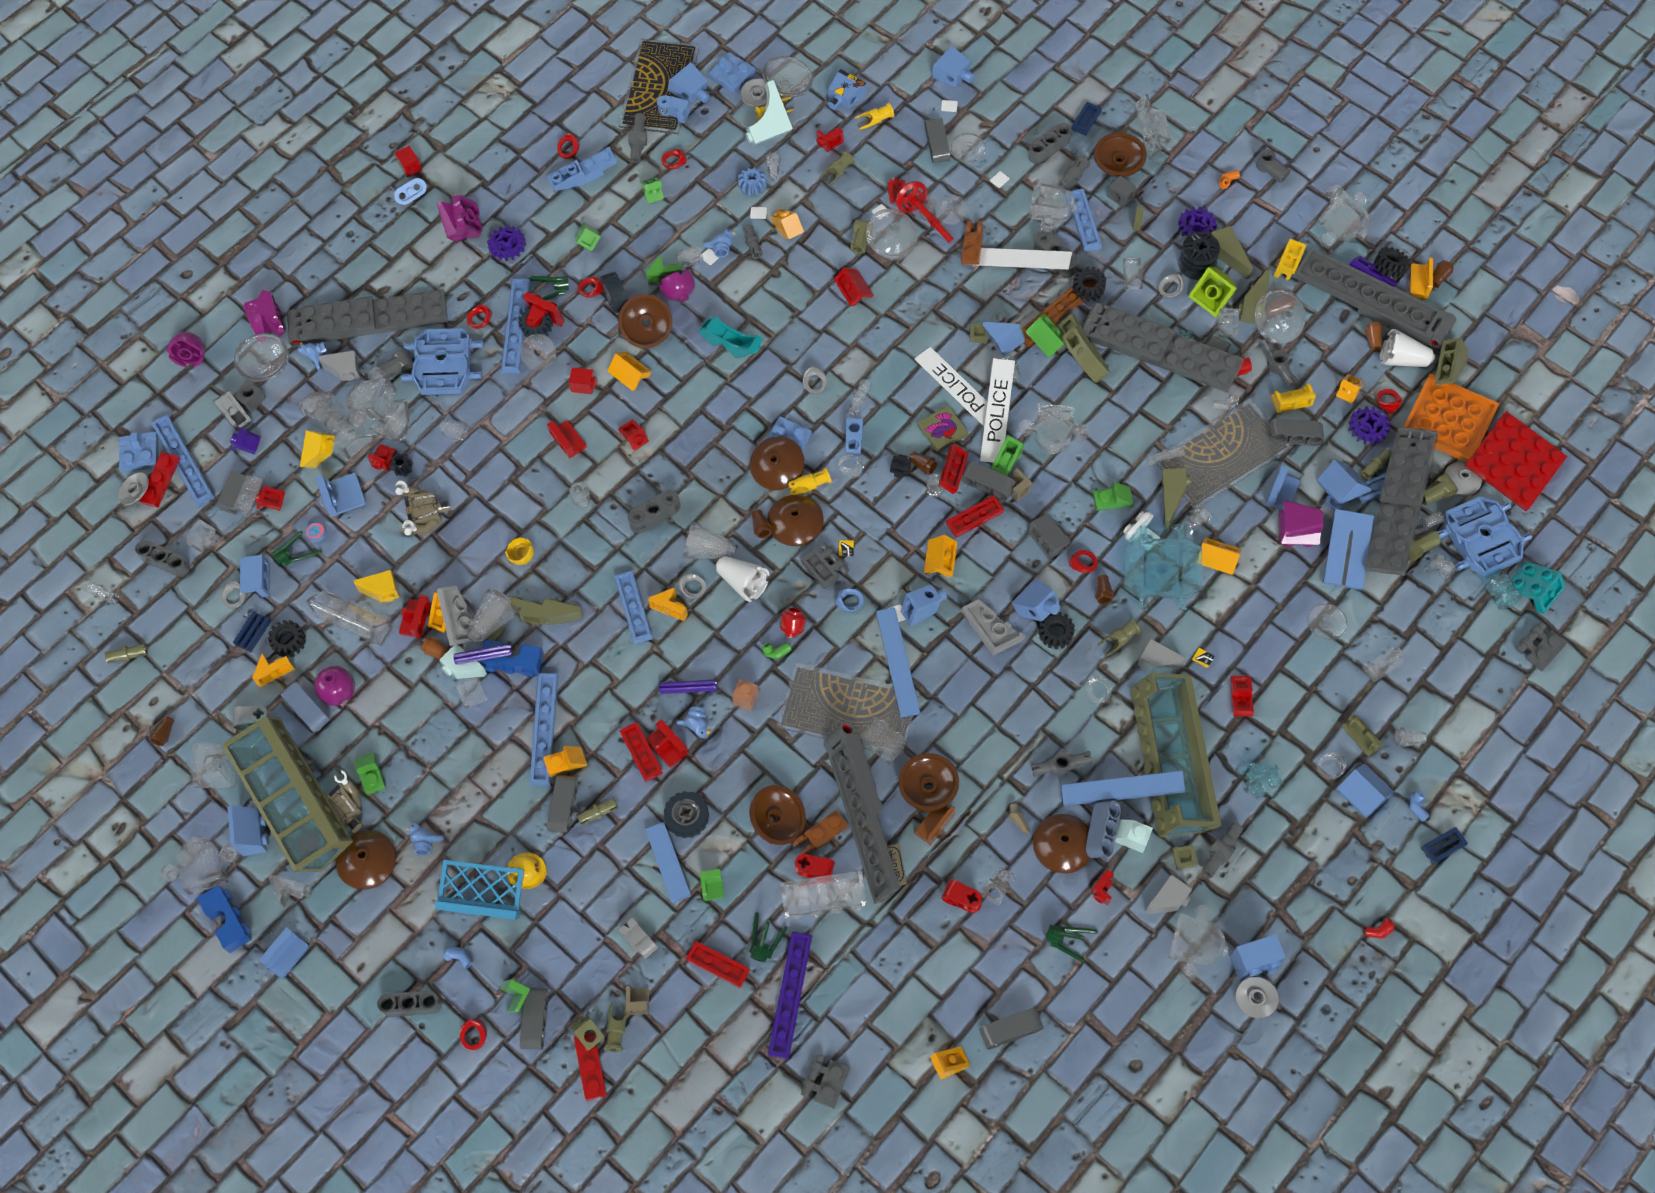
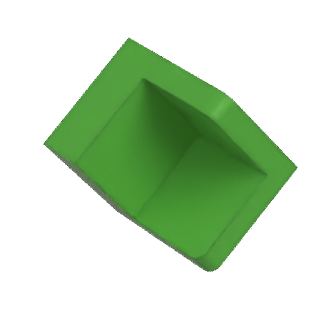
M583 222L575 239L578 244L592 251L601 236L598 230Z
M720 869L700 872L704 901L724 898Z

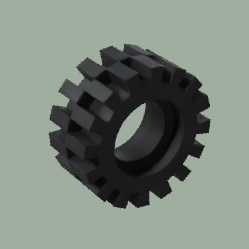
M1385 247L1379 250L1373 264H1375L1374 267L1377 268L1378 272H1382V275L1387 274V277L1392 276V278H1396L1397 276L1400 278L1404 275L1410 259H1408L1407 255H1404L1403 251L1400 253L1399 249L1394 250L1393 247H1390V249Z
M1086 267L1085 270L1081 268L1080 272L1077 271L1074 276V294L1076 293L1078 298L1081 296L1083 301L1087 298V302H1090L1091 298L1093 301H1096V297L1098 299L1101 298L1106 286L1105 274L1103 272L1100 274V269L1095 271V267H1092V270L1089 267ZM1093 281L1096 283V286L1089 288L1084 286L1083 282Z
M1058 612V615H1048L1041 621L1039 638L1041 641L1043 640L1044 645L1049 644L1048 648L1055 646V649H1058L1061 646V649H1063L1065 645L1068 646L1070 641H1072L1075 625L1072 623L1071 617L1068 619L1067 614L1062 616V612ZM1052 625H1060L1063 627L1064 633L1061 636H1054L1050 633L1049 628Z
M282 620L283 624L277 622V627H271L273 632L269 631L268 633L270 636L268 637L269 645L279 656L288 657V654L293 657L295 656L294 652L300 653L299 648L304 649L303 644H306V635L296 622ZM292 633L294 638L290 643L285 645L280 643L283 635Z

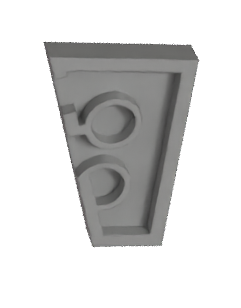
M457 586L436 589L450 646L484 640L482 633L479 634L475 627L476 622L474 618H470L466 610L467 605Z
M979 599L962 607V613L993 656L1025 640L1026 636L1023 633H1018L1012 628L1010 623L1001 620L992 609Z

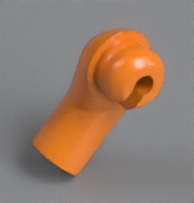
M1234 170L1223 173L1218 182L1219 186L1222 189L1228 188L1231 180L1240 178L1239 171Z

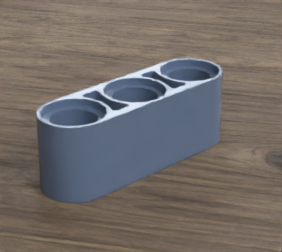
M295 681L280 693L281 697L313 733L330 721Z
M1117 801L1097 802L1094 805L1086 843V853L1090 858L1110 857L1113 853L1121 813L1120 805Z

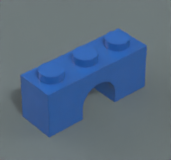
M484 640L482 648L504 645V643ZM522 645L520 653L515 657L503 656L479 662L489 672L499 670L507 674L522 673L524 676L532 677L540 673L544 653L541 647Z
M217 885L197 897V900L205 915L211 920L225 915L224 925L214 932L222 947L231 953L252 940L249 936L251 930L246 922L242 923L240 919L242 914L236 905H232L230 900L233 897L229 890H224Z

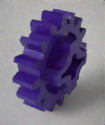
M1201 206L1197 210L1194 207H1191V211L1185 209V212L1181 213L1178 220V231H1182L1181 236H1189L1195 232L1211 234L1217 227L1213 212L1208 214V209L1206 208L1203 211Z
M506 225L505 229H502L500 226L499 231L493 230L494 235H489L490 240H487L489 252L492 253L493 257L497 256L499 261L502 258L505 259V262L508 261V258L514 260L515 255L520 257V252L525 251L524 246H526L524 234L521 233L520 229L516 230L515 226L509 229L508 225Z
M1365 406L1364 410L1358 408L1357 412H1353L1348 422L1350 424L1348 430L1353 431L1352 437L1357 436V442L1363 440L1364 445H1366L1367 441L1371 445H1374L1375 441L1381 443L1382 439H1386L1390 431V421L1386 420L1388 415H1381L1382 410L1380 409L1377 412L1374 406L1371 410H1369L1368 406Z

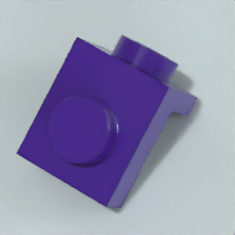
M240 428L237 434L233 433L230 439L232 444L231 450L235 451L238 448L255 454L261 436Z

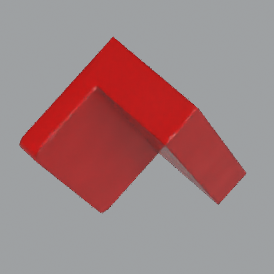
M844 267L834 278L835 283L850 306H855L863 297L872 298L874 296L857 269Z
M553 420L547 424L550 435L569 459L587 448L586 443L568 421L558 426Z

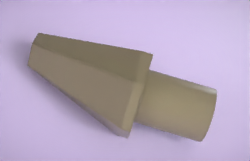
M1016 803L1009 805L1011 813L1008 817L1022 833H1030L1023 813H1020L1018 810V805Z

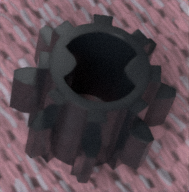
M397 453L396 456L391 458L392 462L389 467L396 476L403 475L405 477L407 476L406 474L412 472L411 468L414 463L407 454Z
M899 454L898 457H893L890 473H894V477H908L912 460L907 459L908 456Z

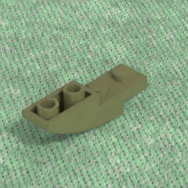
M1070 314L1058 325L1063 333L1061 338L1079 365L1097 383L1110 371L1095 344L1089 341L1076 316Z
M506 596L503 602L507 611L519 613L522 622L531 624H564L582 619L584 616L579 605L575 603H562L555 598L551 600L545 598L542 605L537 601H524L517 596Z

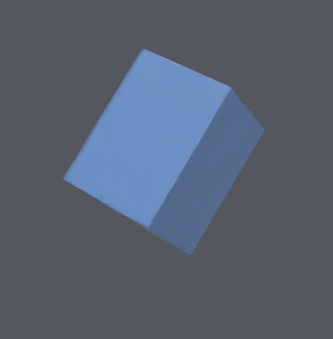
M983 322V327L989 339L1004 357L1025 342V336L1019 324Z
M1336 459L1317 479L1319 485L1338 505L1371 491L1367 483L1350 465Z
M1366 764L1356 768L1336 789L1365 818L1371 815L1394 794V791Z

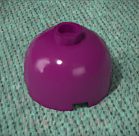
M684 270V274L679 272L673 273L662 279V283H658L663 295L667 299L672 301L679 300V302L689 299V295L695 288L694 277L690 270Z
M179 332L171 338L167 352L169 353L170 360L182 367H187L186 364H194L193 367H196L203 361L205 345L196 334Z
M330 666L318 673L314 688L317 696L323 703L330 706L341 705V702H344L346 699L348 701L355 691V682L352 675L346 669L339 666Z

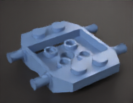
M464 328L425 329L415 337L414 343H404V350H414L415 360L412 374H401L402 382H415L421 395L461 394L469 380L482 379L481 371H470L471 349L484 348L483 340L473 341ZM440 355L446 356L443 360H437ZM443 372H448V373L458 372V374H452V375H424V376H423V373L435 374V373H443Z
M1480 496L1445 511L1443 514L1444 529L1437 531L1440 538L1449 536L1463 557V561L1454 564L1457 571L1469 567L1481 576L1486 577L1522 560L1523 544L1531 540L1532 535H1530V532L1520 535L1517 529L1509 523L1505 510L1511 508L1509 501L1499 504L1496 500ZM1480 530H1487L1489 536L1482 535ZM1510 541V543L1505 546H1502L1482 556H1478L1479 553H1482L1502 543Z

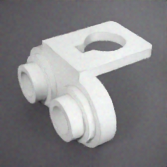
M1142 511L1136 517L1137 523L1134 525L1129 524L1124 529L1125 539L1128 542L1134 540L1149 551L1160 540L1157 534L1146 527L1152 520L1153 514ZM1141 534L1150 535L1153 541L1151 543L1143 542Z

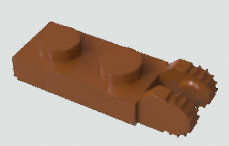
M972 220L967 221L961 258L962 265L980 264L983 243L982 220H978L977 232H972Z
M835 810L793 841L792 845L797 848L808 840L811 844L802 849L800 854H810L842 833L849 825L840 813Z

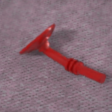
M912 181L904 185L896 196L897 208L903 213H911L918 209L928 220L927 222L930 223V226H933V229H936L950 243L954 238L941 225V221L935 218L936 215H932L923 205L927 198L926 186L919 181ZM918 187L923 190L924 194H922V192L918 190ZM912 188V192H910L906 197H903L904 194ZM902 203H904V205H905L908 209L903 208V207H902Z

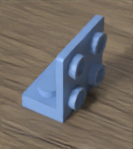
M356 473L329 481V479L325 480L322 474L315 476L325 508L330 517L366 504Z

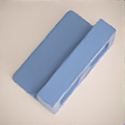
M1281 466L1266 504L1279 510H1284L1283 501H1293L1300 483L1299 479L1286 475L1288 467Z
M263 555L241 558L240 592L256 591L261 597L269 596L270 562Z
M286 927L258 961L283 979L309 949V945Z

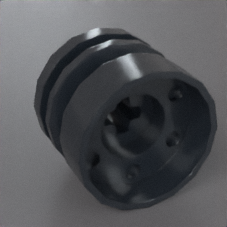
M1195 232L1187 236L1180 253L1178 264L1180 271L1190 279L1200 280L1208 267H1214L1217 264L1220 253L1218 240L1207 232Z

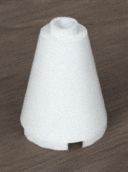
M1391 329L1387 335L1390 337L1388 341L1384 340L1380 351V360H1383L1381 362L1383 365L1428 367L1435 359L1432 349L1396 329Z
M727 556L720 558L716 563L717 573L748 602H752L751 599L753 598L758 599L767 587L768 581H766V576H769L770 573L763 566Z

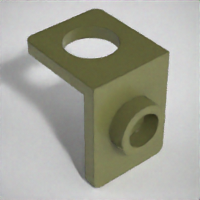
M587 1014L577 1018L570 1027L587 1050H590L604 1039V1035ZM587 1030H594L596 1032L594 1041L587 1042L584 1039V1034Z

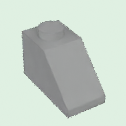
M355 351L318 356L323 369L340 380L351 381L360 378L359 359Z
M1151 639L1139 658L1138 666L1148 673H1163L1181 669L1186 658Z
M1171 875L1148 906L1146 913L1178 911L1181 906L1186 907L1192 899L1189 896L1192 889Z

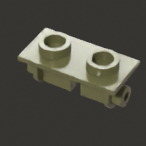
M1357 715L1351 716L1348 722L1341 726L1368 757L1383 746L1380 740Z

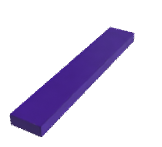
M792 932L768 1056L789 1059L812 935Z

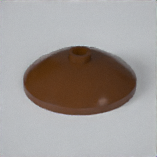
M1121 132L1104 136L1098 141L1094 150V159L1097 166L1103 172L1116 177H1127L1140 171L1145 164L1147 156L1144 144L1137 137Z
M650 294L636 295L630 298L621 308L618 318L619 329L626 341L633 346L646 349L653 348L663 343L669 336L672 329V314L669 307L660 298ZM649 319L650 323L644 325L643 320Z
M782 436L770 437L762 441L754 449L750 458V471L754 480L763 488L773 491L789 488V482L801 477L805 466L804 455L798 444ZM774 457H777L776 462H772Z
M789 495L779 499L771 507L767 518L772 526L771 535L778 542L787 546H803L812 542L820 534L824 523L820 506L813 499L803 495Z
M924 753L917 755L907 761L900 772V793L904 800L915 809L926 812L941 810L948 806L957 795L959 789L957 770L948 759L938 754ZM926 785H931L932 788H931V789H926L925 786H926Z
M770 785L758 791L751 801L749 809L751 824L755 832L766 842L774 845H786L795 841L803 832L806 822L805 809L799 797L792 790L780 785Z
M1057 814L1046 818L1037 827L1033 837V849L1037 859L1044 867L1056 873L1068 874L1082 869L1091 859L1086 853L1089 827L1081 819L1068 814ZM1062 837H1067V838H1068V841H1067V842H1063V841L1061 840V838H1062Z
M372 830L360 831L351 835L350 837L353 842L335 860L339 877L348 886L360 890L372 889L381 885L391 876L396 865L397 855L393 843L384 834ZM362 853H366L364 858H360Z

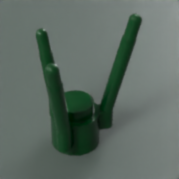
M531 276L528 278L530 281L554 282V289L558 290V292L542 297L543 300L558 295H565V291L569 290L568 276Z
M299 531L283 546L271 553L279 565L284 563L288 566L293 562L321 554L323 551L318 550L290 559L289 557L292 554L288 547L302 536L303 531Z
M756 912L749 953H751L750 958L766 963L767 958L771 959L774 950L788 928L787 926L783 927L771 948L768 949L769 945L765 944V939L770 922L767 921L761 940L756 944L759 913Z
M1050 924L1046 941L1051 942L1050 946L1058 948L1080 962H1085L1084 958L1063 947L1059 942L1063 943L1064 937L1084 939L1082 935L1069 932L1097 934L1098 930Z

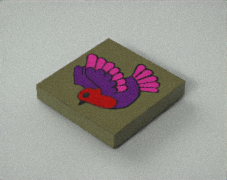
M949 405L917 422V426L937 453L968 436V431Z

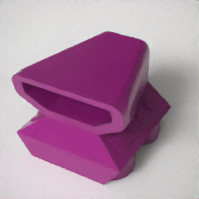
M462 195L452 196V204L437 202L439 214L448 239L456 242L465 238H478L481 235L482 225L478 219L480 211L476 202Z
M262 290L257 299L244 303L246 316L258 342L266 341L270 331L279 338L286 332L278 303L275 302L272 292Z
M1283 501L1284 510H1279L1278 512L1279 542L1288 547L1295 544H1302L1305 547H1312L1314 544L1319 545L1320 532L1323 528L1322 510L1290 501Z

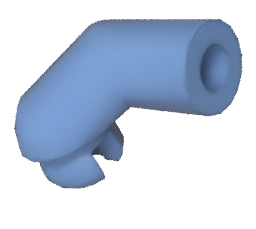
M1416 791L1410 796V810L1424 822L1430 816L1422 808L1425 795L1422 791Z
M450 946L443 952V958L446 961L458 959L464 969L469 968L473 964L463 948Z

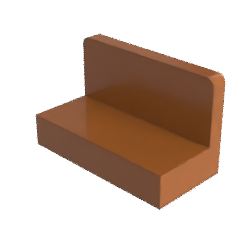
M946 806L941 810L930 812L916 829L915 835L931 846L954 817L955 807L951 806L949 809Z

